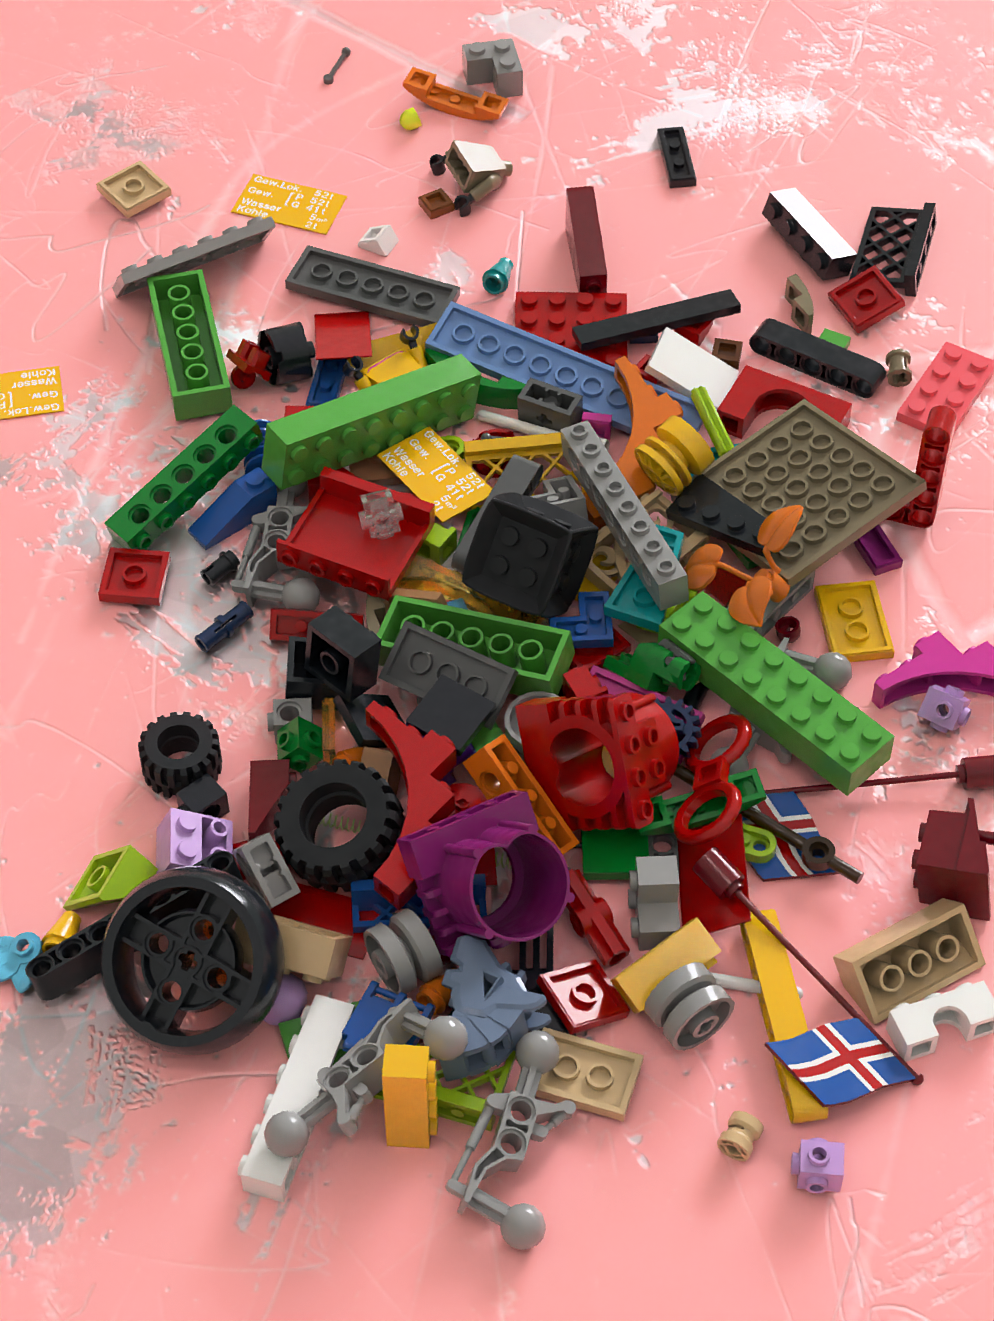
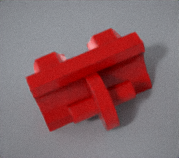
M243 338L237 351L228 350L226 357L236 365L230 376L234 386L239 389L249 388L255 382L256 374L263 380L269 381L272 373L266 369L271 355L261 350L258 344Z

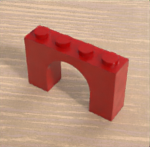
M746 365L718 407L717 413L727 433L742 439L754 419L761 413L773 409L789 410L803 399L845 427H848L852 403Z

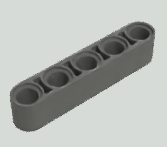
M516 454L512 456L454 552L451 562L452 569L463 573L465 560L477 526L493 496L508 492L532 496L543 474L544 467L542 464Z

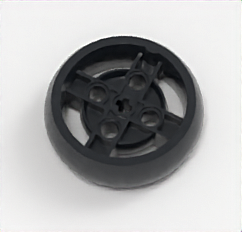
M182 866L168 869L151 876L134 887L119 903L110 918L103 937L100 959L101 976L106 995L112 1008L124 1025L144 1042L158 1049L181 1055H204L218 1052L240 1042L252 1033L266 1018L277 999L283 980L285 963L284 945L278 923L262 897L239 878L224 871L204 866ZM188 890L205 892L198 908L177 910L163 919L150 914L151 910L160 901L172 894ZM238 916L242 920L251 941L253 951L252 973L243 968L244 955L242 945L237 933L232 928ZM207 921H210L214 927V933L210 939L205 936L203 931L204 924ZM162 934L167 937L169 943L165 952L160 949L158 942ZM134 948L142 952V974L148 988L152 992L148 1002L143 997L136 980ZM189 954H195L194 960L198 962L197 966H191L192 960L189 958ZM220 968L227 975V981L224 986L219 985L216 980V974ZM174 982H177L181 987V996L178 1000L171 993V987ZM223 1001L237 1009L228 1019L212 1028L204 1030L179 1028L187 1012L207 1011L218 1006Z

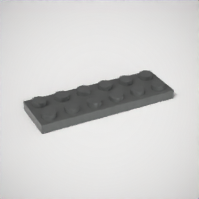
M307 245L285 280V287L288 290L421 327L438 323L451 301L456 303L460 297L459 286Z

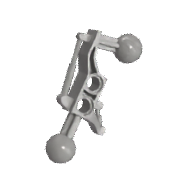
M308 481L284 490H280L276 485L278 495L276 506H268L266 512L255 514L251 518L253 527L242 554V562L235 580L231 582L232 590L245 594L247 603L251 608L254 607L257 598L283 602L286 609L315 610L319 605L320 591L310 579L304 577L294 578L287 582L286 585L264 582L278 570L292 568L277 561L276 541L278 538L282 540L287 539L307 506H294L296 497L304 493ZM263 533L262 544L252 556L259 534ZM247 566L245 581H243L242 577Z
M786 637L778 646L780 650L835 691L843 689L852 678L851 663L847 657L838 652H828L820 655L819 658L788 649L789 638ZM730 706L729 714L742 715ZM748 720L752 726V738L742 756L730 766L729 775L749 770L747 756L756 744L773 752L779 762L783 764L791 762L792 753ZM730 746L718 748L712 753L710 760L723 754Z
M411 998L405 999L397 1007H391L388 1010V1014L377 1021L372 1031L364 1039L361 1038L331 1068L324 1067L318 1071V1079L316 1081L323 1090L321 1095L298 1113L282 1111L270 1118L264 1131L265 1143L268 1149L280 1157H292L301 1153L308 1143L309 1129L335 1108L337 1109V1123L346 1136L354 1135L358 1130L355 1122L362 1111L363 1104L371 1103L373 1096L383 1089L382 1069L385 1044L404 1045L415 1035L423 1039L425 1046H429V1053L433 1058L443 1061L454 1060L463 1054L468 1044L466 1026L456 1017L438 1016L431 1020L421 1015Z
M539 1030L526 1033L519 1039L516 1044L515 1054L516 1060L521 1067V1072L515 1091L511 1090L510 1093H492L488 1095L484 1103V1109L465 1145L466 1149L451 1179L445 1185V1189L449 1193L461 1199L457 1210L459 1214L462 1215L466 1207L496 1223L500 1226L504 1241L512 1248L519 1250L531 1249L537 1246L544 1238L546 1223L542 1212L534 1205L527 1203L515 1204L510 1207L477 1187L482 1180L498 1171L517 1172L524 1161L530 1139L543 1142L553 1127L556 1128L564 1120H569L576 1111L575 1103L570 1100L554 1104L535 1098L542 1074L555 1068L559 1061V1045L555 1038L546 1031ZM511 1111H519L525 1116L526 1120H516L512 1116ZM492 1115L499 1116L490 1149L475 1163L468 1175L466 1184L459 1182L458 1179L472 1151H475ZM549 1121L545 1126L541 1125V1123ZM501 1143L511 1144L515 1148L516 1153L505 1152Z

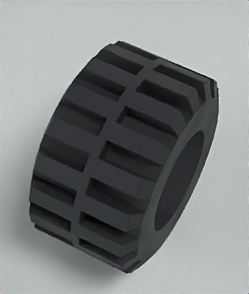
M184 711L183 715L171 712L168 717H164V715L157 717L156 723L150 722L147 725V731H142L140 735L141 741L138 742L141 768L145 782L148 786L152 785L154 792L157 794L163 792L164 797L171 798L172 795L176 796L177 792L206 773L217 782L218 774H221L222 756L217 730L213 729V724L209 720L204 721L203 716L199 714L193 717L191 712ZM177 752L193 753L181 759L168 758Z

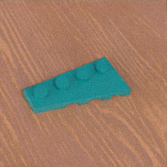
M656 524V527L679 561L684 543V533ZM631 564L604 605V615L659 632V625L664 621L667 609L659 610Z

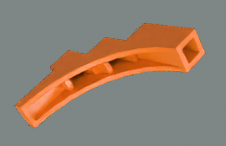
M626 356L615 360L614 378L625 395L630 410L632 430L625 451L616 465L638 499H640L644 494L654 492L656 484L637 462L634 449L640 444H645V439L649 436L658 438L657 428L670 416L676 415L682 418L683 410L679 402L673 401L667 392L657 397L653 386L647 385L643 380L639 368L635 364H631ZM584 492L588 521L596 525L599 531L602 527L606 526V523L587 493Z

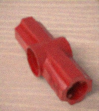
M570 869L569 892L575 895V899L571 903L567 902L566 907L569 910L571 924L578 936L581 938L586 937L603 966L612 967L629 955L630 948L614 925L612 911L605 899L596 897L579 869Z

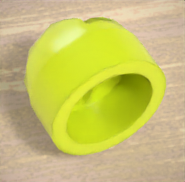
M413 107L401 114L400 124L404 129L415 130L422 126L420 118Z

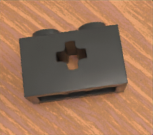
M529 378L517 397L518 420L559 432L560 429L582 421V395Z

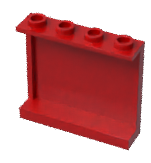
M324 466L319 474L320 488L287 539L282 540L278 538L276 541L277 561L288 567H295L309 572L316 577H323L337 582L344 587H351L365 592L372 597H379L389 601L435 524V504Z

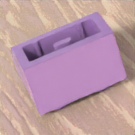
M171 807L157 827V873L176 867L193 866L218 851H228L233 855V821Z

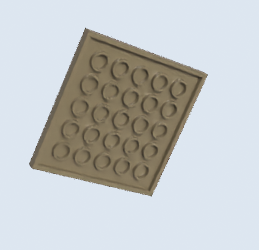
M805 399L715 460L702 473L765 518L780 508L793 505L804 507L789 542L779 552L771 554L775 564L781 568V572L778 575L784 578L788 585H790V588L927 490L926 480ZM670 495V496H671V501H673V502H674L675 499L678 497V496H672V495ZM732 545L761 568L771 569L765 557Z

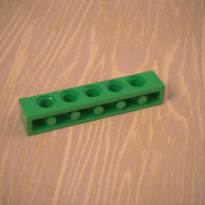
M233 404L104 522L111 537L123 548L147 550L164 531L169 530L177 519L186 511L192 509L196 502L208 491L212 490L229 471L234 470L242 459L258 448L264 440L258 423Z

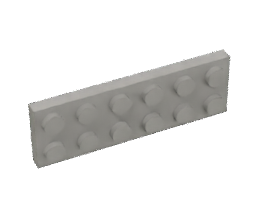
M258 216L249 220L247 226L238 229L237 225L223 230V235L213 238L212 235L203 237L197 241L198 245L190 248L187 245L177 247L172 250V255L163 258L162 254L149 258L146 261L147 264L137 267L136 264L127 266L121 270L122 274L117 277L112 287L116 298L148 286L147 278L185 272L263 242L276 227L271 216L263 219L262 216Z

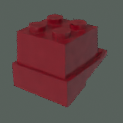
M968 798L965 813L929 810L927 822H921L919 827L918 842H921L920 850L914 849L911 865L912 869H916L913 878V888L918 889L919 902L931 905L942 898L964 903L969 918L990 921V872L986 844L994 845V832L978 830L974 798Z

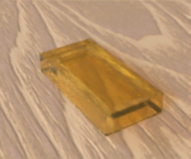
M324 698V701H322L323 762L326 761L328 765H332V759L337 755L336 707L333 702L334 698Z

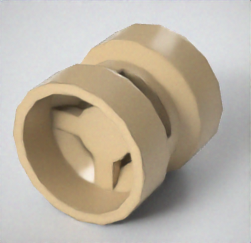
M734 1111L728 1120V1129L723 1131L717 1140V1146L726 1156L737 1161H747L753 1152L754 1147L752 1144L754 1141L759 1140L764 1131V1126L752 1114L744 1111Z

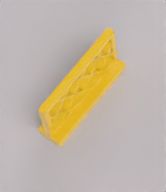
M560 432L464 441V461L471 468L472 464L484 463L492 469L483 479L486 483L495 473L501 476L503 470L500 467L505 461H510L512 456L516 454L532 461L535 458H543L550 463L549 467L542 474L538 486L543 480H547L546 476L555 467L564 475H572L575 482L581 487V492H586L574 472H570L558 463L563 457ZM476 504V505H474V506L471 507V510L474 509V508H476V507L481 508L482 505H477V504Z

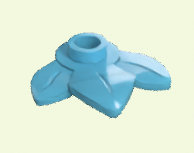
M23 932L16 937H0V982L11 979L20 994L24 993L32 985L25 972L27 964L43 953L42 940L35 933ZM29 944L28 948L22 951L23 947Z

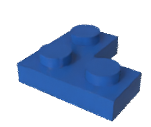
M609 591L578 592L579 616L549 618V626L571 631L574 649L613 647L612 617L604 615V605L610 597Z

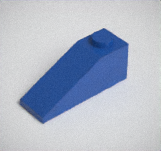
M259 467L236 479L188 528V533L205 550L213 547L252 524L251 518L253 515L266 512L268 506H276V484Z

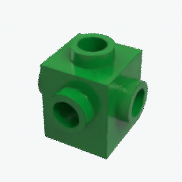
M300 716L277 730V760L289 759L290 768L299 773L318 764L323 760L322 728Z

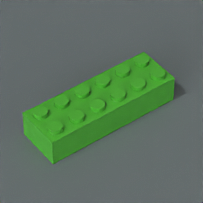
M198 269L147 278L150 304L176 421L225 413L232 406L231 388L203 270Z
M399 595L394 596L377 633V636L382 639L379 666H384L406 620L517 670L519 673L509 694L518 696L539 691L558 695L563 684L562 674L568 672L575 655L572 635L569 630Z

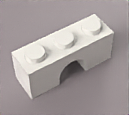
M985 981L973 984L970 982L963 983L955 988V990L943 994L933 993L921 1001L912 1004L902 1003L889 1011L886 1030L900 1057L907 1062L934 1053L939 1038V1033L935 1027L938 1024L945 1023L955 1026L960 1030L966 1042L994 1033V998Z

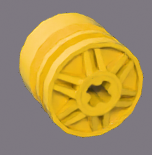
M673 415L657 428L658 438L653 436L647 437L645 444H640L634 449V455L641 468L658 487L672 496H678L683 491V486L691 484L692 477L690 473L694 475L702 474L714 462L715 458L703 437L685 420Z

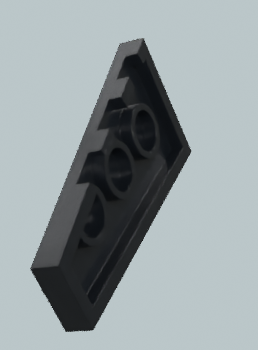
M703 474L697 475L691 484L666 509L667 519L765 557L763 554L764 546L758 543L757 536L766 518Z

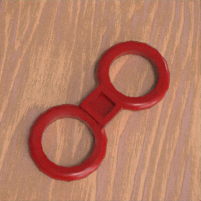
M728 714L710 721L701 728L702 737L696 738L699 745L698 749L689 748L691 757H685L686 766L694 773L692 786L694 793L684 801L677 811L673 822L674 835L683 844L695 846L708 843L725 832L739 815L742 806L741 791L733 783L728 782L730 766L742 756L752 738L751 723L743 715ZM737 729L738 733L735 741L723 754L711 760H700L703 747L712 737L723 730ZM715 797H727L725 809L714 822L702 829H688L692 815L702 804Z

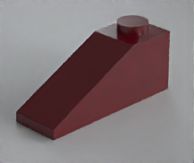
M289 759L250 761L249 841L269 832L272 834L276 828L273 822L274 814L281 811L277 806L279 799L282 795L287 796L288 790L286 788L292 781L297 782V773L290 772Z

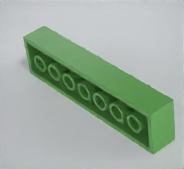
M462 354L267 423L261 469L280 490H284L318 477L324 466L337 470L363 459L373 457L429 426L435 432L466 422L474 418L482 374Z
M704 591L696 595L659 625L658 643L664 638L670 639L683 651L692 656L696 663L701 666V674L698 681L846 796L851 794L890 760L895 737L893 734L750 626L736 621L725 607Z

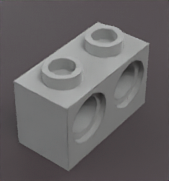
M270 832L260 835L232 850L250 887L262 897L269 908H273L301 892Z

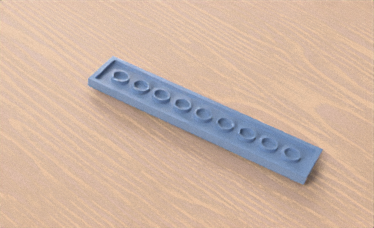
M453 301L449 303L425 342V349L429 348L451 357L462 354L479 372L498 380L502 376H506L526 384L529 378H533L582 395L583 412L612 415V427L631 434L630 410L625 395L614 378L615 367ZM644 380L647 385L653 386L657 397L667 392L673 401H678L683 410L682 419L699 432L703 422L691 398Z

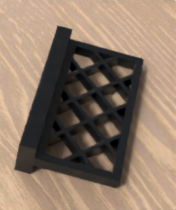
M925 202L923 209L872 206L849 280L870 267L886 261L889 265L882 268L880 272L894 288L905 289V296L916 297L937 225L936 203ZM876 216L888 217L889 219L879 223L876 220ZM908 218L917 219L908 225L903 222ZM894 225L900 228L893 233L887 230ZM878 233L884 236L877 241H873L870 238ZM906 234L911 238L903 243L897 240ZM890 242L895 246L887 251L881 248ZM872 251L879 254L871 259L865 256ZM899 253H903L906 256L898 261L892 258ZM894 271L901 275L900 278H888L886 276Z

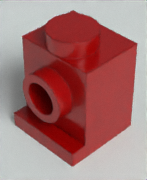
M586 665L575 667L562 674L563 695L566 699L578 696L587 697L608 694L606 685L602 686L599 678L596 675L592 676Z

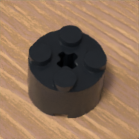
M301 322L268 328L259 332L257 344L261 350L271 355L266 369L272 373L268 381L271 385H282L313 377L311 358H315V347L312 341H307Z

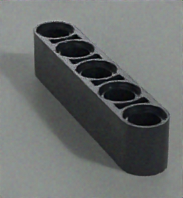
M765 319L749 340V345L755 353L863 398L872 397L887 375L885 368L879 362L775 319Z

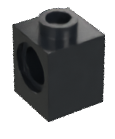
M208 773L176 793L178 808L176 809L221 818L230 812L227 793Z

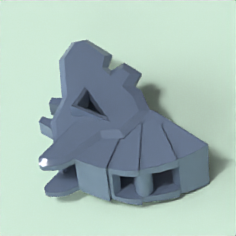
M468 934L457 938L450 957V961L459 966V968L446 969L441 983L442 986L452 990L448 1007L454 1009L452 1017H456L466 1026L468 1034V1044L462 1055L454 1060H439L446 1081L461 1079L469 1075L473 1077L495 1065L498 1067L509 1057L513 1050L516 1051V1044L522 1036L529 1031L539 1030L551 1022L549 1014L535 1012L545 1006L547 1001L544 995L527 991L524 986L527 981L525 971L520 969L516 975L513 974L510 963L505 961L500 965L485 940Z

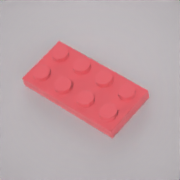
M946 341L898 410L896 420L924 431L930 410L939 405L947 406L954 410L957 415L955 433L993 376L994 360Z

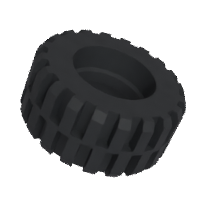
M345 759L334 760L333 765H328L326 761L316 765L317 769L311 772L307 769L300 774L302 778L299 781H292L286 788L288 790L287 796L282 795L279 799L277 806L281 811L274 814L273 822L277 828L274 831V836L280 846L279 850L294 871L302 879H305L309 885L317 889L323 887L325 891L334 893L338 891L339 887L344 892H351V882L373 878V875L391 854L397 839L401 835L405 821L404 809L386 779L382 778L378 771L372 767L366 768L364 763L355 760L351 761L349 765ZM345 805H359L367 808L365 823L352 840L341 846L331 848L315 845L317 827L329 812Z

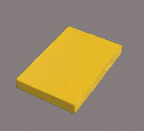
M875 580L815 586L814 596L829 652H838L847 657L849 662L894 658L895 650Z

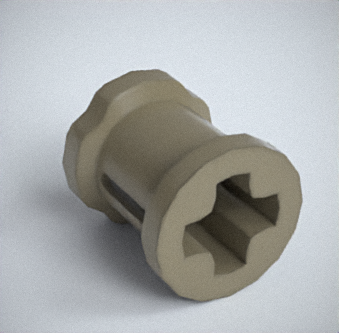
M904 349L891 350L885 357V363L889 367L887 373L888 383L894 387L906 386L912 381V371L909 369L911 355Z

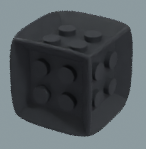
M515 492L497 494L488 503L477 526L465 560L462 583L481 595L527 614L543 618H553L565 614L575 600L595 549L598 527L579 515L537 498Z

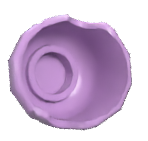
M292 973L289 975L283 974L277 999L263 1021L270 1025L278 1026V1023L301 1017L302 1011L307 1004L308 994L304 981Z

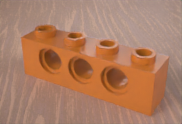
M505 734L483 746L462 763L487 800L511 790L526 791L539 826L537 833L551 840L561 851L562 855L580 843Z

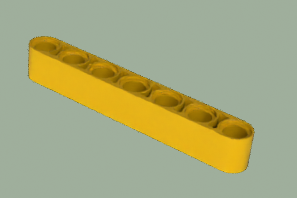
M775 909L761 910L760 912L781 932ZM750 912L751 921L740 924V930L752 978L760 982L761 993H757L769 1042L794 1038L808 1032V1027L786 947ZM773 1055L790 1122L796 1124L827 1119L828 1107H822Z

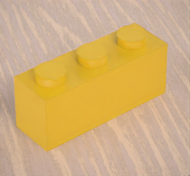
M694 918L610 981L633 1013H639L645 1009V1002L651 991L670 973L693 962L703 963L709 969L717 963L714 956L720 953L721 949L700 920Z

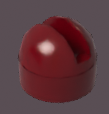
M785 616L780 618L775 624L776 634L780 641L786 637L789 638V643H793L800 637L801 627L797 618Z

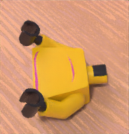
M414 324L411 325L410 330L413 337L407 336L404 328L400 332L401 342L409 345L410 349L407 350L405 347H402L361 370L363 368L362 359L359 356H353L351 363L355 368H352L350 363L346 362L343 365V373L348 377H354L355 385L361 390L428 366L422 347L417 345L416 342L419 336L418 327Z

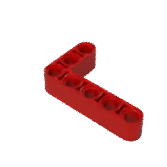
M942 405L933 407L929 412L922 434L915 474L926 480L927 490L886 520L918 528H928L933 525L941 501L957 415L951 408Z

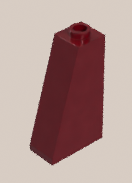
M594 187L566 188L565 231L578 292L607 293V268Z

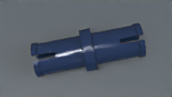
M240 601L238 605L225 615H218L214 618L212 625L199 635H196L194 638L196 644L202 651L207 653L225 637L230 638L233 636L235 629L249 618H252L254 616L252 609L246 602Z

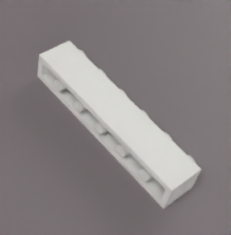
M316 994L311 1006H305L301 1017V1025L303 1026L299 1035H293L289 1045L288 1053L290 1057L287 1064L282 1063L279 1067L276 1077L277 1088L274 1094L269 1093L263 1109L264 1119L261 1124H256L253 1129L251 1150L248 1155L244 1154L240 1160L237 1174L241 1176L243 1191L284 1203L306 1146L301 1153L292 1157H280L274 1154L265 1143L264 1131L266 1124L273 1115L282 1111L298 1113L323 1093V1090L316 1081L318 1079L317 1073L324 1067L331 1068L338 1050L344 1048L342 1047L344 1043L342 1031L355 1010L354 1004ZM314 1126L309 1129L310 1136L312 1134Z

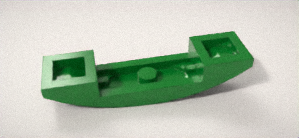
M429 348L425 349L428 365L451 357ZM481 376L476 404L501 409H518L517 397L526 384L506 376H502L498 383Z
M756 768L728 776V782L733 783L741 791L742 806L740 812L766 800L767 796ZM694 791L663 800L662 795L651 798L650 800L654 807L653 822L638 829L640 836L673 833V822L677 811ZM715 797L702 804L692 815L688 829L714 822L725 809L727 797Z

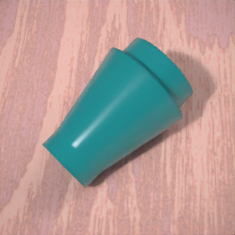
M500 258L496 264L484 272L482 281L483 287L487 292L499 294L508 288L513 269V262L509 258Z

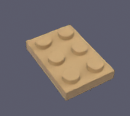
M543 1027L542 1031L552 1035L559 1045V1061L555 1068L542 1074L536 1097L557 1103L570 1100L575 1103L578 1109L624 1122L643 1064L644 1055Z

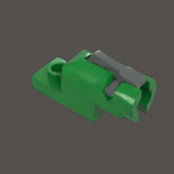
M665 638L659 643L638 644L633 655L621 652L620 656L607 655L603 667L645 690L667 692L669 686L680 691L681 689L689 691L695 686L701 674V666L696 663V660L670 639Z

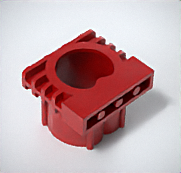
M624 692L616 695L578 696L568 699L565 696L534 698L515 706L526 766L572 832L578 829L583 831H591L593 829L608 830L610 828L623 830L629 827L641 829L653 822L654 807L650 799L672 788L670 779L675 773L679 760V742L675 727L666 712L655 702V694L641 695L633 692ZM604 746L612 760L614 778L606 771L603 765L602 750Z

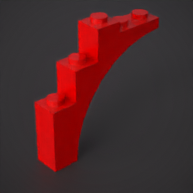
M374 700L365 708L366 725L388 747L398 763L406 784L408 804L407 814L399 837L401 838L446 819L455 810L454 791L441 779L456 765V747L448 737L440 736L433 730L422 738L421 733L414 726L405 725L398 719L396 713L387 706L382 707ZM396 842L391 854L376 871L373 878L374 890L400 910L416 894L418 887L415 879L409 878L398 843Z

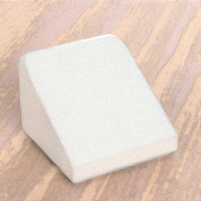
M391 225L374 226L367 230L357 245L359 248L378 255L388 256L399 242V238Z

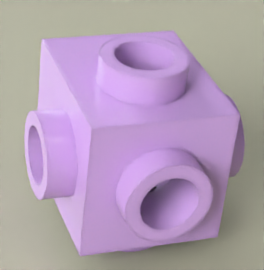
M937 684L929 686L917 715L931 721L930 727L947 733L948 730L953 731L959 729L960 725L963 727L966 725L972 709L968 708L971 700L963 697L965 692L957 687L947 685L946 688H943ZM946 705L949 708V712H947L945 709Z
M823 1138L801 1139L799 1153L792 1152L791 1174L797 1175V1188L806 1189L811 1193L840 1192L844 1177L845 1143L829 1142Z

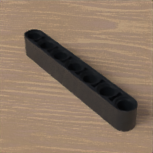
M218 851L193 865L215 868L229 873L244 882L233 855L228 851ZM198 890L177 892L160 901L151 910L150 914L163 919L177 910L198 908L205 892ZM114 912L43 952L27 964L25 969L26 975L40 999L45 1001L56 999L101 972L100 959L103 937Z

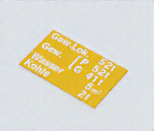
M253 174L231 212L253 218L262 216L263 219L272 216L274 223L327 235L348 196Z
M59 366L0 373V420L65 411Z
M430 426L377 454V457L419 499L435 504V516L442 523L487 499L492 491V488Z

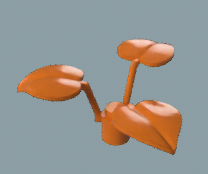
M793 505L780 508L772 512L763 521L757 540L759 544L764 546L763 554L771 569L762 568L753 578L723 562H719L723 549L717 544H707L696 550L686 564L685 572L688 577V589L698 591L705 588L714 579L717 568H722L746 580V586L737 589L732 595L728 607L729 614L741 624L762 627L764 612L769 600L778 603L790 591V585H788L784 578L778 575L781 572V568L775 564L770 551L777 553L789 542L804 507Z

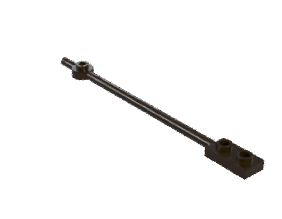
M563 684L558 694L559 697L564 696ZM678 764L674 776L693 786L694 773ZM753 807L739 813L746 819L802 851L801 859L807 868L814 871H824L830 868L856 884H859L864 876L862 871L835 856V846L829 839L822 836L806 839Z

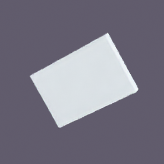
M668 327L662 332L644 370L688 398H691V390L693 388L705 387L716 410L733 386L739 372Z

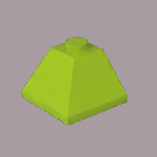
M131 845L95 855L63 908L66 911L120 902L134 887L155 875L158 868Z

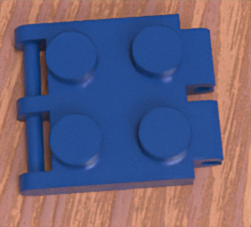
M372 980L342 1031V1040H344L343 1051L348 1052L361 1038L364 1039L372 1031L377 1021L388 1014V1010L391 1007H397L407 999V994L399 992V994L379 987L380 984ZM377 993L395 1001L392 1003L375 995ZM413 1001L416 1008L423 1012L421 1015L429 1019L432 1018L436 1008L435 1005L430 1003L423 1005ZM413 1035L404 1045H417L420 1038Z

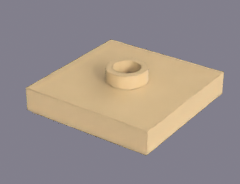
M141 160L96 183L97 191L127 218L172 195L171 187Z

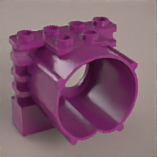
M508 791L397 839L409 878H413L416 881L418 887L416 893L422 899L424 905L422 911L424 916L428 917L431 925L429 931L435 937L436 947L440 955L448 956L450 959L457 938L466 934L485 940L492 949L506 947L512 941L522 942L535 939L555 925L561 917L567 902L571 903L574 901L575 895L569 892L570 876L565 858L551 840L537 833L539 826L526 791ZM494 847H501L507 854L512 867L511 888L507 898L497 910L481 917L473 897L475 870L481 856L486 851Z

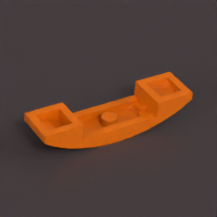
M412 67L403 81V87L425 104L444 113L465 119L483 121L499 119L509 103L508 98L484 91L480 98L436 83V74Z

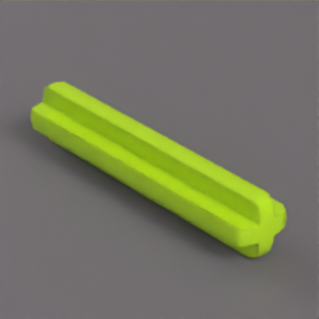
M703 386L693 388L691 390V399L719 457L733 449L734 445L706 388Z

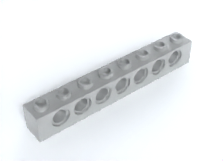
M586 420L560 429L564 458L659 610L662 611L689 601L687 573L589 421Z

